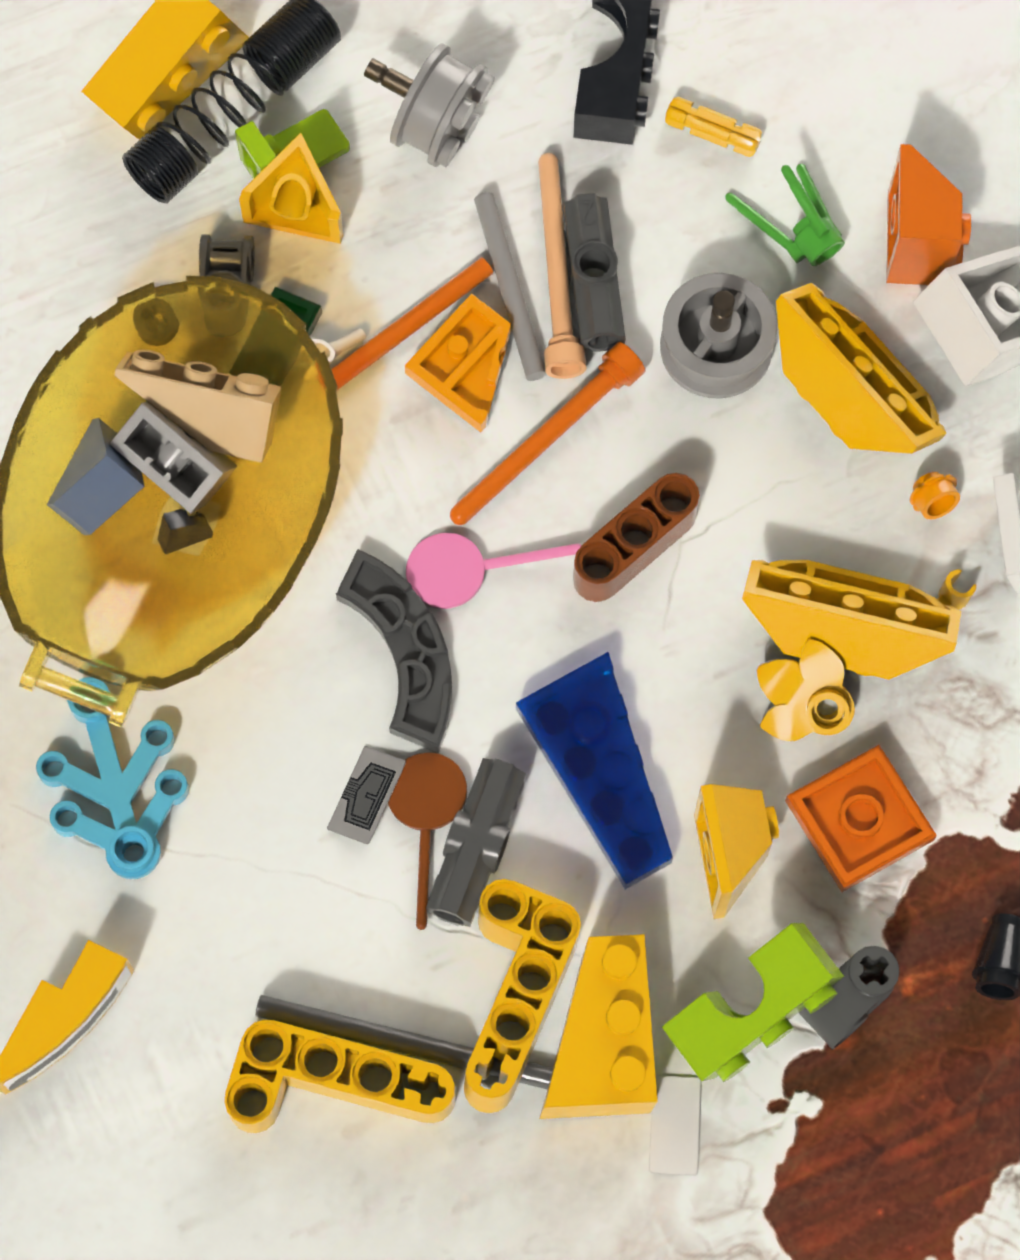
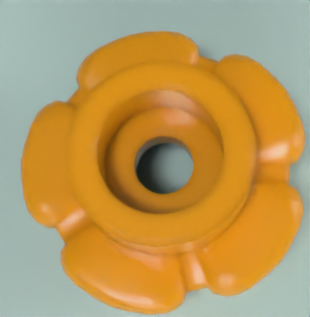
M929 472L921 476L914 483L913 492L909 499L914 510L920 511L924 518L929 520L943 517L951 512L960 501V494L955 488L957 486V479L951 474L944 476L939 472Z

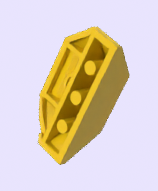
M813 283L790 290L778 297L776 309L783 374L796 387L799 395L809 402L827 422L834 435L841 439L850 449L912 454L940 441L947 434L944 426L939 423V415L929 393L863 320L840 303L824 297L823 291Z
M752 560L742 597L744 603L784 654L800 658L805 643L808 639L812 638L828 645L839 656L844 669L851 670L859 675L875 676L888 680L954 652L962 612L952 606H944L935 597L909 584L810 560H777L771 563L764 560Z

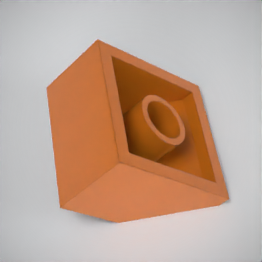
M900 144L888 189L886 283L929 285L945 268L962 263L963 246L968 245L970 241L971 214L962 213V192L911 144Z

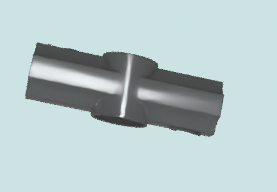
M595 193L580 194L564 202L563 205L571 264V288L575 296L580 344L593 352L608 351L617 342L625 344L626 340L617 277L618 258L613 247L607 198L599 197ZM589 268H598L603 270L605 274L600 277H590L585 275L583 271Z
M483 758L463 811L458 810L454 817L443 849L445 859L436 877L426 906L428 913L433 914L442 921L456 926L471 927L479 906L481 893L486 887L490 874H495L500 865L511 828L508 825L517 807V802L526 780V773L516 768L513 764L496 758Z

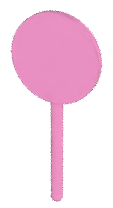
M439 533L425 538L413 549L406 565V578L424 604L434 608L449 609L465 604L476 595L483 583L485 570L576 555V552L582 545L572 544L483 560L477 546L466 537L455 533Z

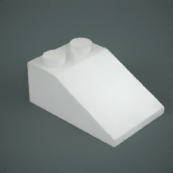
M1020 245L945 268L913 301L916 309L965 387L999 376L1020 365Z

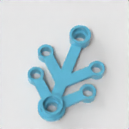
M93 677L82 678L71 686L67 702L73 716L78 721L86 724L101 779L70 764L67 758L57 751H49L42 754L36 763V771L45 785L49 787L63 785L108 808L115 829L84 816L80 807L72 801L57 803L50 812V822L59 835L64 837L77 835L106 850V859L110 868L120 877L126 879L143 878L156 868L160 860L161 847L156 834L171 808L185 801L189 794V785L185 776L180 771L174 769L165 770L156 778V794L137 823L131 803L157 758L172 750L175 737L171 727L162 720L148 722L142 728L139 746L122 773L107 720L113 708L112 695L107 685L100 679ZM88 698H99L101 705L96 711L87 712L83 710V704ZM164 731L167 733V739L163 744L154 746L148 742V738L153 732ZM57 761L63 764V769L59 775L50 777L44 774L45 767L49 763ZM169 780H178L182 783L180 791L174 795L163 793V785ZM65 811H73L77 814L74 824L68 827L60 826L58 824L59 816ZM132 845H138L144 849L142 857L137 861H128L124 858L126 849Z

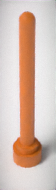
M617 342L602 356L603 363L598 366L600 372L451 509V521L457 525L466 524L613 388L620 389L624 385L630 387L646 372L639 357L622 342Z

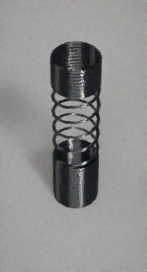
M289 0L278 12L243 43L244 54L235 53L228 57L229 73L221 70L212 71L210 74L211 90L206 88H194L192 90L191 102L193 108L187 105H176L173 108L175 125L168 122H157L144 137L142 136L130 150L123 154L124 166L134 181L153 199L168 204L180 190L186 187L198 175V168L191 154L178 139L160 127L166 126L178 132L189 149L202 162L210 164L211 158L205 149L193 137L182 130L177 118V111L185 109L197 115L209 134L219 144L228 147L229 140L223 131L198 109L195 100L196 93L204 92L213 96L223 112L236 126L241 127L247 124L240 112L226 99L218 95L213 78L221 74L232 79L245 100L254 109L264 113L266 107L263 101L247 84L235 76L231 61L236 57L247 60L261 81L272 92L282 96L284 91H288L341 41L339 26L330 12L317 0ZM244 89L257 101L260 107L247 95ZM226 107H228L237 116L240 122L229 112V110ZM211 127L220 135V137L211 129Z

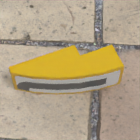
M88 940L62 989L41 980L0 1055L1 1093L6 1095L39 1076L66 1056L93 1030L115 1003L134 972L127 958Z

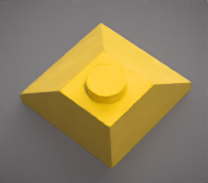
M708 784L700 786L694 819L713 919H719L727 915L768 857L772 839L779 838V828L774 806L765 807L762 790Z

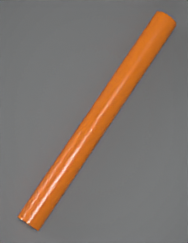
M479 258L321 376L327 388L333 393L491 276L493 270L484 258Z

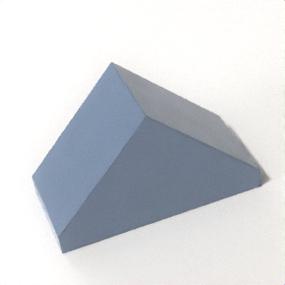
M100 418L92 419L47 503V506L83 535H91L145 487L141 471L109 445L117 433Z

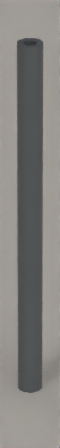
M260 995L256 1007V1017L279 1021L463 1069L467 1068L468 1061L474 1050L472 1047ZM494 1057L489 1075L499 1077L502 1061ZM528 1062L519 1083L548 1089L553 1068Z

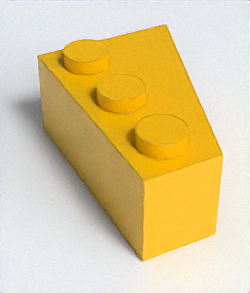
M155 0L81 92L120 126L140 140L157 122H163L176 105H180L187 99L194 88L200 87L210 77L212 71H217L228 61V57L231 54L237 53L249 37L209 0Z
M644 934L588 938L582 954L539 1119L649 1114L657 1104Z

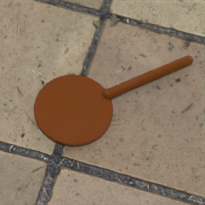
M429 752L419 753L405 759L406 764L388 802L393 815L402 824L409 828L420 830L416 927L419 930H424L427 927L426 906L428 904L431 830L442 828L451 823L458 810L462 811L467 799V783L460 767L444 755Z

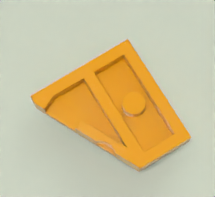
M471 293L405 364V374L481 433L487 425L511 334V323Z

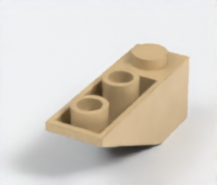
M137 350L133 353L127 351L115 369V377L209 451L260 463L263 462L272 444L281 386L269 384L265 377L256 374L243 373L233 376L217 372L214 366L204 362L194 361L180 364L167 361L162 354L151 350Z

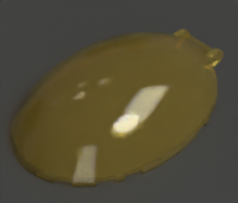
M186 276L183 282L154 287V282L117 297V303L93 319L91 316L78 326L77 334L60 352L58 350L54 352L38 374L14 421L0 463V598L14 631L34 647L22 673L19 687L32 692L35 687L110 716L109 723L123 728L139 690H163L205 672L235 652L253 636L272 616L292 589L313 552L334 498L341 466L340 451L343 435V418H340L336 394L338 386L325 351L321 353L305 330L307 324L283 302L249 284L216 276ZM137 350H151L162 354L167 361L180 364L194 361L204 362L214 366L217 372L233 376L243 373L256 374L265 377L269 384L282 387L272 444L263 462L260 463L226 455L238 467L207 505L190 514L144 473H142L145 487L91 535H83L47 506L92 419L100 418L118 433L141 403L147 402L114 376L116 367L127 351L133 353ZM178 509L186 510L188 516H194L196 512L203 513L213 531V537L165 555L157 540L163 514ZM50 657L87 676L123 688L119 696L49 669L45 665Z

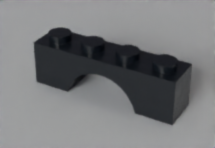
M592 0V8L606 15L617 25L624 41L618 51L606 61L581 69L574 113L573 138L633 145L635 126L645 127L648 97L639 96L641 82L651 83L654 53L645 52L647 39L657 40L660 9H651L652 0Z

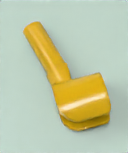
M960 569L953 570L948 574L939 589V597L937 598L944 606H952L958 610L968 604L977 586L974 584L966 593L954 590L952 585L962 572Z

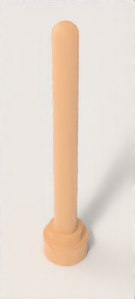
M544 153L540 156L538 165L553 338L549 340L548 347L544 350L545 372L553 378L568 379L577 377L586 371V356L584 346L579 344L577 337L573 336L558 158L552 153Z

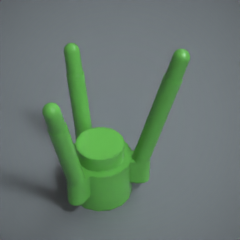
M802 163L796 167L802 185L789 165H783L781 168L784 178L806 215L793 228V232L796 235L794 241L731 192L726 194V201L785 248L795 263H799L807 258L812 266L820 265L838 253L845 244L841 237L842 234L831 220L813 179L810 177L806 166Z

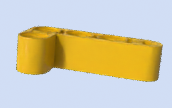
M507 879L495 880L485 887L481 893L478 911L479 930L484 937L493 943L516 952L468 1061L465 1073V1097L473 1108L485 1113L499 1112L507 1107L512 1100L576 951L581 926L579 914L568 903ZM503 903L512 906L518 914L512 919L500 920L494 917L489 909L496 904ZM555 924L564 928L568 933V937L561 941H551L545 938L540 930L546 925ZM525 973H538L545 978L548 984L541 990H529L522 986L519 978ZM513 1021L522 1025L527 1034L519 1040L512 1041L502 1037L497 1028L504 1022ZM495 1057L502 1061L499 1081L495 1082L491 1089H485L481 1086V1081L489 1076Z
M260 1020L248 1027L241 1039L226 1088L224 1103L230 1118L239 1129L247 1133H260L266 1131L275 1123L287 1085L423 1123H436L449 1116L455 1106L456 1093L452 1076L445 1068L437 1064L275 1020ZM269 1037L280 1040L283 1043V1051L277 1059L270 1062H261L254 1057V1049L262 1039ZM320 1052H328L337 1058V1066L334 1071L324 1077H316L307 1071V1064L310 1058ZM375 1066L387 1069L392 1075L389 1085L378 1092L369 1091L360 1084L363 1073ZM402 1073L409 1074V1087L426 1090L429 1082L437 1083L439 1094L444 1096V1098L434 1097L431 1106L423 1105L419 1092L404 1088V1100L397 1099L402 1088ZM259 1091L267 1096V1104L264 1110L253 1117L240 1114L237 1110L240 1098L247 1092Z

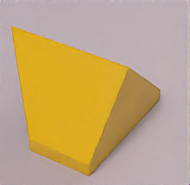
M300 132L241 191L239 202L243 223L341 244L343 238L341 212Z

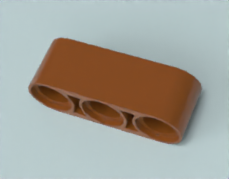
M680 473L666 474L588 539L578 549L574 559L573 582L578 594L584 599L593 602H601L613 597L688 532L695 523L700 497L698 486L694 480ZM667 498H678L685 502L687 508L682 511H670L663 506L662 501ZM637 530L646 534L649 540L644 544L634 545L627 542L623 535L629 531ZM598 563L609 568L611 573L604 578L597 579L587 575L584 569L591 564Z

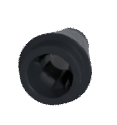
M1001 913L992 917L991 925L972 971V977L976 980L975 989L983 996L996 1000H1013L1020 996V917L1016 915Z

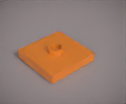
M880 745L787 795L785 799L788 807L841 892L848 890L933 842L937 837Z

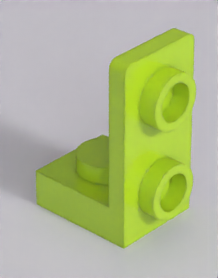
M326 109L312 114L274 136L271 134L263 136L253 120L235 130L240 160L253 179L300 132L319 168L349 152V141Z

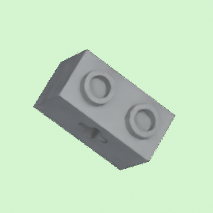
M148 402L141 403L109 443V445L190 514L206 506L238 467L226 455L209 451Z

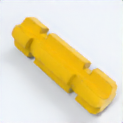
M674 97L670 102L665 116V122L668 125L680 130H684L685 126L691 128L690 134L725 148L729 144L735 146L733 151L747 157L753 156L757 151L762 137V131L759 128L743 123L742 127L736 125V119L701 105L698 109L693 108L694 102L681 97Z

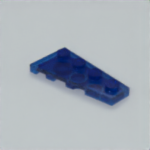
M609 652L516 702V711L624 889L626 890L670 865L673 861V856L653 792H651L643 768L644 763L631 730L628 712L615 679Z

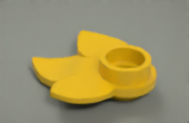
M812 638L808 639L802 649L799 662L793 659H774L757 667L760 687L766 697L774 704L760 723V727L768 734L780 740L797 741L812 732L821 735L838 734L850 725L854 717L855 707L850 692L842 686L844 666L839 656L822 641ZM830 699L835 701L838 705L836 711L830 715L820 713L817 706L822 700Z

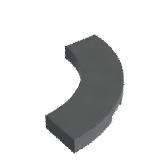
M357 549L336 593L337 601L360 613L376 628L393 656L398 675V698L395 713L389 727L390 733L439 753L446 736L452 704L451 668L448 650L441 629L433 613H430L407 580L376 557Z

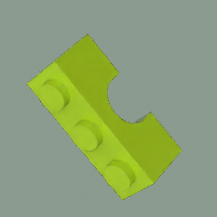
M791 923L748 957L759 972L764 984L762 1001L754 1012L749 1015L740 1014L727 1004L718 991L705 992L662 1026L701 1081L715 1079L718 1076L723 1082L728 1081L750 1064L746 1054L758 1044L763 1042L766 1048L776 1044L794 1029L789 1022L791 1018L805 1007L810 1014L816 1012L838 994L832 986L845 976L804 923Z

